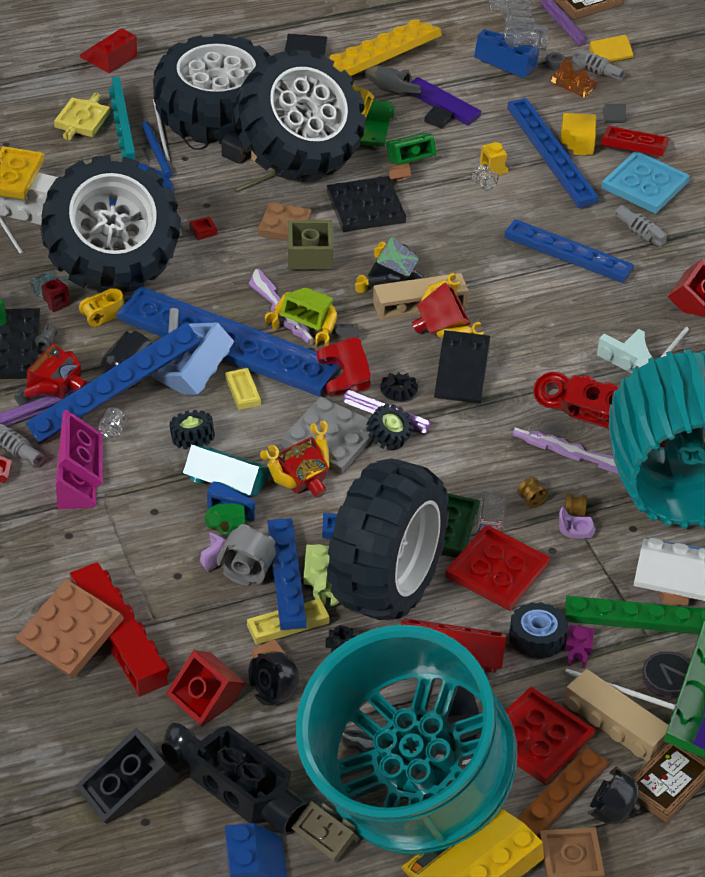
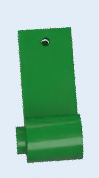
M373 100L366 117L364 136L360 139L361 145H371V148H375V146L385 147L390 118L394 119L395 106H391V102Z

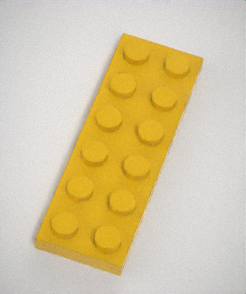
M418 19L410 20L408 24L394 27L388 33L378 34L376 38L365 40L356 47H348L342 53L332 54L329 59L335 61L333 66L340 72L345 70L352 76L442 36L441 28L430 23L421 22Z

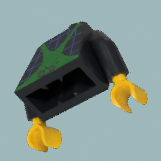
M391 236L387 243L380 242L378 247L374 248V257L377 260L367 275L369 278L367 279L366 276L359 275L356 278L355 290L358 293H364L368 290V285L374 287V285L422 279L425 275L414 269L419 260L418 256L411 252L406 244H401Z

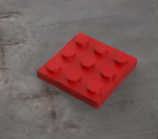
M486 524L446 569L445 577L510 611L549 566L551 557Z
M532 686L506 710L517 741V766L544 785L595 735L593 727Z

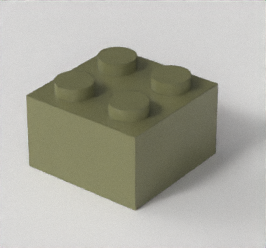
M288 220V270L333 269L332 220Z

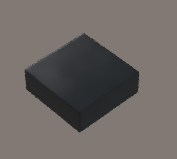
M434 106L425 115L424 122L443 129L452 119L453 112Z

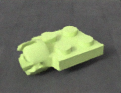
M320 544L306 545L303 585L313 586L314 598H320L324 606L326 597L331 598L330 606L337 605L339 601L331 593V584L327 579L329 546Z

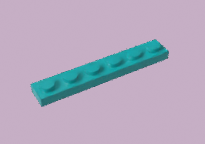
M112 77V86H108L114 124H116V134L121 136L118 137L121 161L123 156L135 160V151L120 77Z

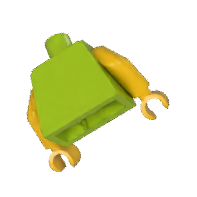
M309 288L285 293L274 307V312H269L265 315L266 326L272 322L273 330L278 329L280 326V315L316 330L321 329L322 332L316 334V347L320 341L325 342L324 347L329 345L328 334L332 333L337 320L333 298L325 293H319Z

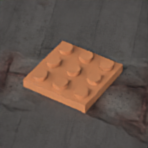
M65 579L15 639L19 644L74 679L122 622L124 617L115 609Z

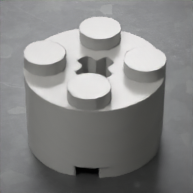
M241 524L229 534L217 556L218 566L221 564L224 569L223 574L237 584L249 586L250 582H257L256 585L260 584L276 556L274 547L276 542L271 536L264 535L257 530L251 529L248 525Z

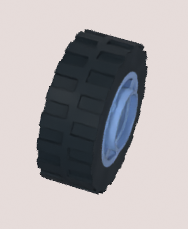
M542 602L524 604L519 609H516L514 615L512 614L510 642L513 643L515 649H518L523 655H528V657H551L554 654H558L565 646L568 621H566V616L561 613V610L556 609L553 605H547Z

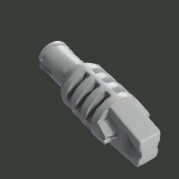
M582 49L574 51L572 61L582 68L599 76H609L619 82L623 79L625 74L622 73H625V70L612 65L608 59Z
M623 205L616 209L614 216L626 223L629 230L659 247L666 243L667 234L657 224L648 220V218L640 213L635 214Z
M0 424V447L15 458L26 460L33 467L40 466L44 460V455L32 448L29 441L12 428Z

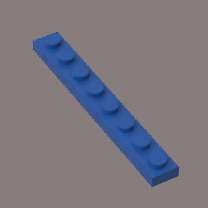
M523 98L508 102L507 109L576 206L581 208L598 204L597 194L528 99Z
M188 322L184 323L26 422V426L36 441L41 444L61 431L62 416L65 410L81 419L199 345V338Z

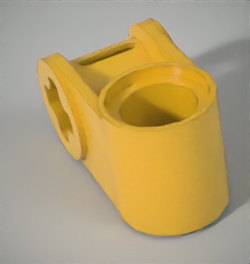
M108 289L95 296L85 298L79 305V311L87 317V322L90 326L98 327L103 323L117 319V312L124 305L123 294L118 289Z

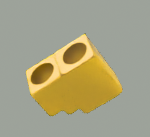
M563 113L561 143L567 144V148L573 150L574 155H593L596 138V114Z

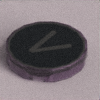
M670 651L653 654L644 663L642 671L643 683L648 690L657 696L664 697V695L671 696V698H677L690 661L681 654Z

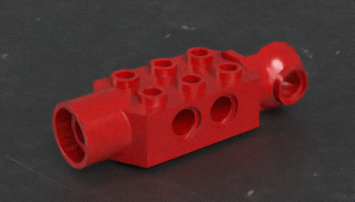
M548 372L537 379L534 384L533 394L536 401L546 408H555L563 411L571 418L609 429L610 405L612 404L614 391L619 388L610 382H605L604 384L596 382L594 378L587 375L582 377L573 375L568 379L566 375L560 372ZM558 389V392L556 394H548L550 390Z

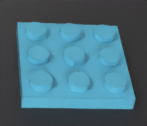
M634 151L602 181L601 188L656 214L689 182L690 175L641 152Z

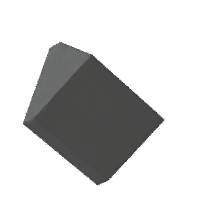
M605 104L603 107L604 121L606 123H625L626 104Z

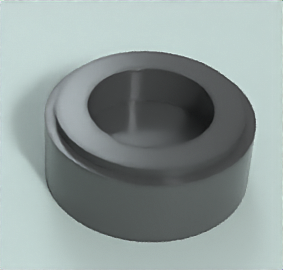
M553 52L546 56L545 64L551 70H561L565 67L566 57L561 53Z

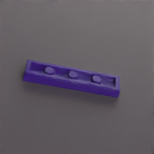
M419 77L412 80L411 83L420 85L421 92H406L432 107L437 106L453 112V118L467 126L481 117V110Z

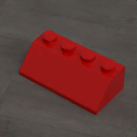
M404 618L401 622V625L430 628L455 639L475 657L485 672L496 673V669H502L508 633Z

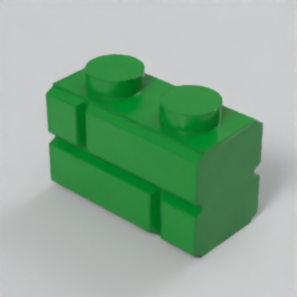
M426 132L386 141L388 160L396 165L429 158L437 154L434 136Z

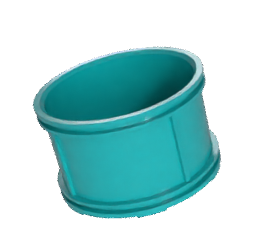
M392 625L369 630L357 635L335 649L318 666L308 681L299 703L296 718V742L301 762L308 776L319 791L333 803L341 818L346 819L356 827L355 833L382 850L402 855H422L459 844L490 824L500 812L508 797L517 767V741L513 726L501 702L493 693L490 682L478 661L463 645L444 633L421 626ZM418 679L411 709L402 708L397 711L379 692L398 682ZM435 679H442L443 683L433 711H427ZM458 685H460L482 702L483 713L449 724L447 718ZM367 701L388 721L385 727H380L360 710ZM351 721L373 738L372 743L375 749L340 760L338 759L339 744L348 723ZM438 729L437 732L429 734L430 730ZM481 733L479 739L468 742L460 741L461 739ZM447 751L443 758L435 759L439 752ZM471 759L464 770L461 769L463 761ZM395 766H400L399 771L391 775L392 769ZM374 768L373 773L345 784L340 782L342 778ZM427 771L423 779L416 780V776L420 772ZM385 786L388 787L383 807L369 806L352 800ZM403 799H409L407 806H401Z

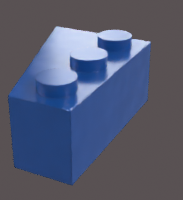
M484 29L477 36L474 58L526 78L537 67L541 44Z

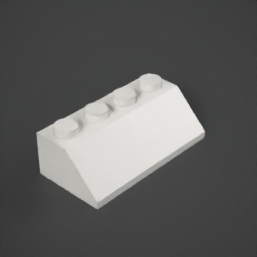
M657 538L643 539L633 586L705 601V548L697 550L681 543H675L674 545L663 543L662 540Z

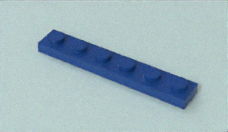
M516 219L505 230L504 238L623 284L633 271L634 264Z
M292 518L267 520L268 535L276 542L274 546L276 556L272 562L280 630L307 628Z

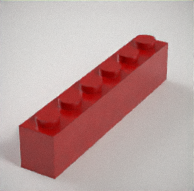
M98 562L70 572V582L115 609L124 617L122 622L107 638L105 644L137 695L140 697L167 686V674L170 673L165 658L161 659L158 655L154 641H149L146 637L143 624L141 622L137 623L132 607L124 603L122 593L118 587L113 586L109 572L103 570Z

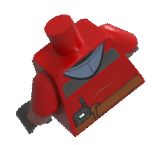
M52 344L27 370V387H20L18 389L19 394L15 395L14 398L19 406L29 403L31 398L38 395L64 398L71 389L77 391L87 385L88 382L81 378V364L74 352H65L55 344Z

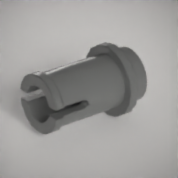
M49 324L43 326L41 334L35 338V346H38L39 351L45 352L53 344L57 328L52 324L50 327Z

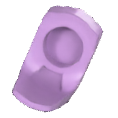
M564 507L560 509L559 528L562 534L575 539L591 538L594 535L596 528L591 517L570 516Z
M211 532L209 536L212 546L203 550L200 557V563L207 572L218 567L217 556L226 542L224 538Z

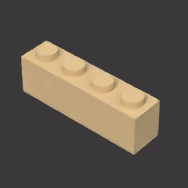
M457 273L456 279L451 282L461 281L459 289L455 290L463 308H466L469 290L462 274ZM449 275L374 285L373 304L379 320L419 315L420 312L417 305L421 302V298L428 286L441 280L447 281Z
M588 669L584 670L566 687L564 704L573 712H577L587 719L593 726L600 728L610 735L614 741L620 742L627 747L635 756L641 757L648 762L667 743L663 740L668 724Z

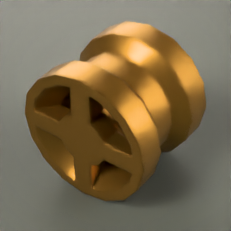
M535 477L525 479L517 489L518 495L526 499V504L530 508L540 506L548 497V490L540 486V482Z
M566 493L565 509L570 516L585 517L587 496L585 494L573 496L572 493Z

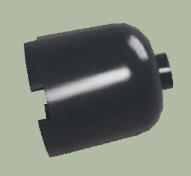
M126 331L102 357L100 365L102 373L104 374L151 345L152 342L137 331L132 333ZM140 382L136 383L135 385H133L132 387H130V388H128V389L134 388V387L137 386Z

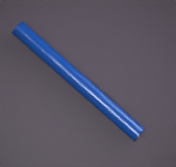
M145 121L142 123L143 130L164 176L169 179L173 176V173L150 123Z

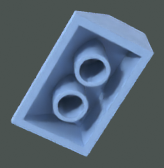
M218 322L189 324L199 338L200 344L157 370L152 377L183 395H198L202 392L206 382L217 371V366L229 353L230 347L234 343V340Z

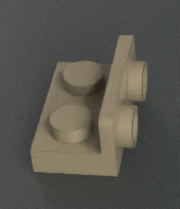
M310 801L291 829L333 861L337 862L353 840L358 843L361 838L354 833L356 827L343 818L341 822L333 817L336 812L322 802L318 806Z

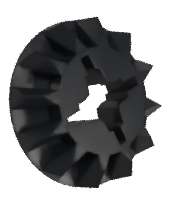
M398 371L396 375L389 373L388 377H383L380 390L390 400L407 401L417 394L418 384L416 379L410 377L408 373L402 375Z

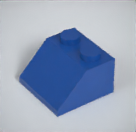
M255 823L225 826V847L229 877H287L282 836Z

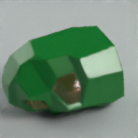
M236 503L217 504L210 507L205 513V525L212 530L219 531L221 534L229 535L239 525L245 524L244 506Z

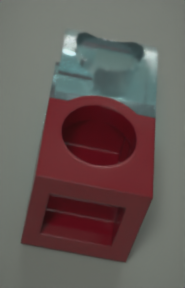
M47 271L30 280L34 293L48 303V308L52 312H56L71 304L68 286Z

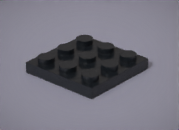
M389 176L327 185L328 197L343 232L406 223V214Z

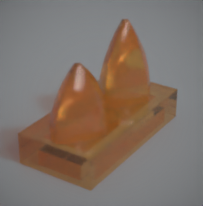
M569 58L561 62L558 71L551 77V83L584 98L596 89L597 82L590 79L585 69L580 70L578 73L573 71Z

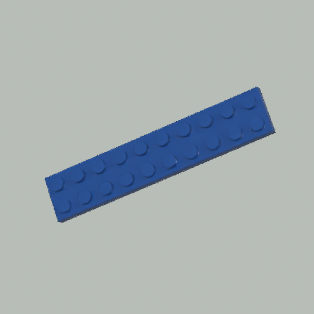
M141 286L117 312V320L161 337L168 334L171 308L179 310L178 327L186 322L188 324L218 322L234 340L229 353L222 360L242 368H248L250 371L319 397L326 390V384L333 380L342 369L337 364H320L315 351Z

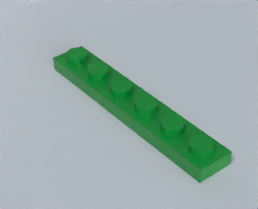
M567 595L565 600L566 621L573 623L699 635L705 619V609Z

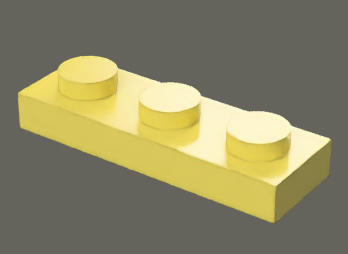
M321 599L304 603L307 628L280 630L278 610L247 619V627L255 644H261L329 624V615Z

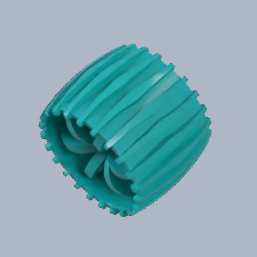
M684 349V353L672 354L669 351L666 352L667 356L655 360L651 357L648 359L647 364L640 368L638 366L632 369L633 373L627 378L623 377L620 381L619 389L614 391L609 412L611 449L621 481L640 512H645L652 521L656 519L662 521L668 527L671 524L680 525L683 529H687L688 525L698 524L702 528L705 527V442L703 430L705 431V351L692 353L690 349ZM664 440H665V450H664L663 447H660V443L663 442Z

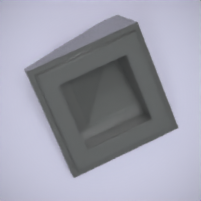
M358 324L335 325L336 333L346 339L352 337L359 338Z

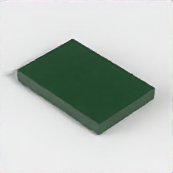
M448 493L447 510L449 511V519L441 555L457 558L468 545L480 507V500Z

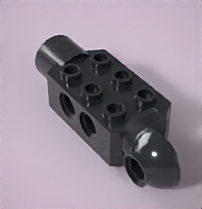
M172 723L168 726L161 749L164 756L174 764L184 762L190 765V778L247 822L259 823L267 821L284 835H290L294 832L291 827L309 803L289 789L290 770L230 726L218 728L201 741L196 738L191 730L180 723Z

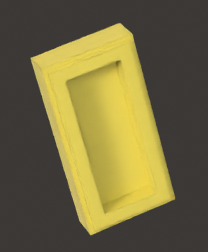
M248 368L225 372L226 381L238 410L261 406V398Z

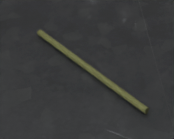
M278 171L236 187L235 192L277 176Z

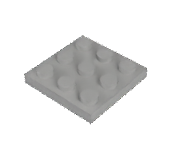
M320 397L281 438V445L289 448L311 436L315 439L316 435L311 433L310 425L316 423L317 430L320 431V421H325L328 425V430L323 436L327 438L329 468L343 474L371 443L374 437L370 439L368 436L370 432L366 430L368 418Z

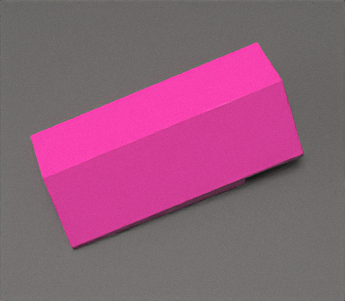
M65 410L62 416L55 483L58 509L93 508L96 506V488L103 483V434L68 410Z

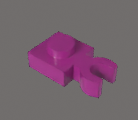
M568 626L565 651L569 652L567 658L568 666L572 665L574 659H579L582 662V668H586L588 655L592 653L594 628Z

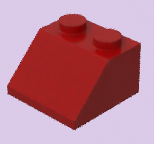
M121 28L81 53L80 58L110 74L137 56V36Z
M703 259L684 272L667 296L684 313L705 317V261Z
M193 650L166 692V695L197 723L204 726L233 705L246 682L211 652Z

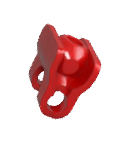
M348 338L336 344L322 347L316 352L320 364H337L343 369V373L338 378L330 380L326 384L328 396L338 397L344 395L347 390L362 392L370 388L371 373L359 338Z

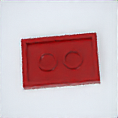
M608 126L602 137L601 145L663 157L669 143V138Z

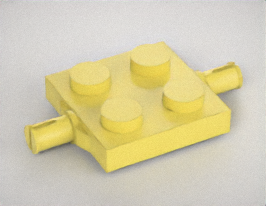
M94 93L89 100L73 97L69 100L54 120L55 128L66 131L63 134L65 140H71L76 133L93 137L110 114V107L98 103L101 99L100 94L97 93L96 95Z

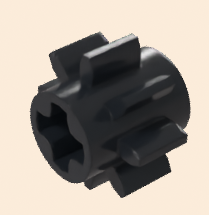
M339 625L334 630L329 629V636L326 638L325 647L331 648L332 653L346 641L356 636L353 635V628Z

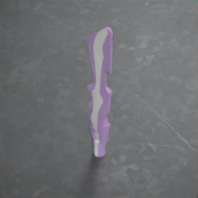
M255 269L249 286L272 303L271 311L274 312V307L280 300V297L274 292L277 291V288L260 269ZM281 315L279 316V321H283L284 326L292 330L293 335L303 339L309 346L314 344L315 339L310 334L309 328L306 325Z
M517 427L513 431V437L523 439L531 445L544 450H552L577 461L585 459L597 463L598 468L618 474L614 458L611 455L585 451L581 444L569 443L564 438L559 439L554 435L543 434L539 431H526Z

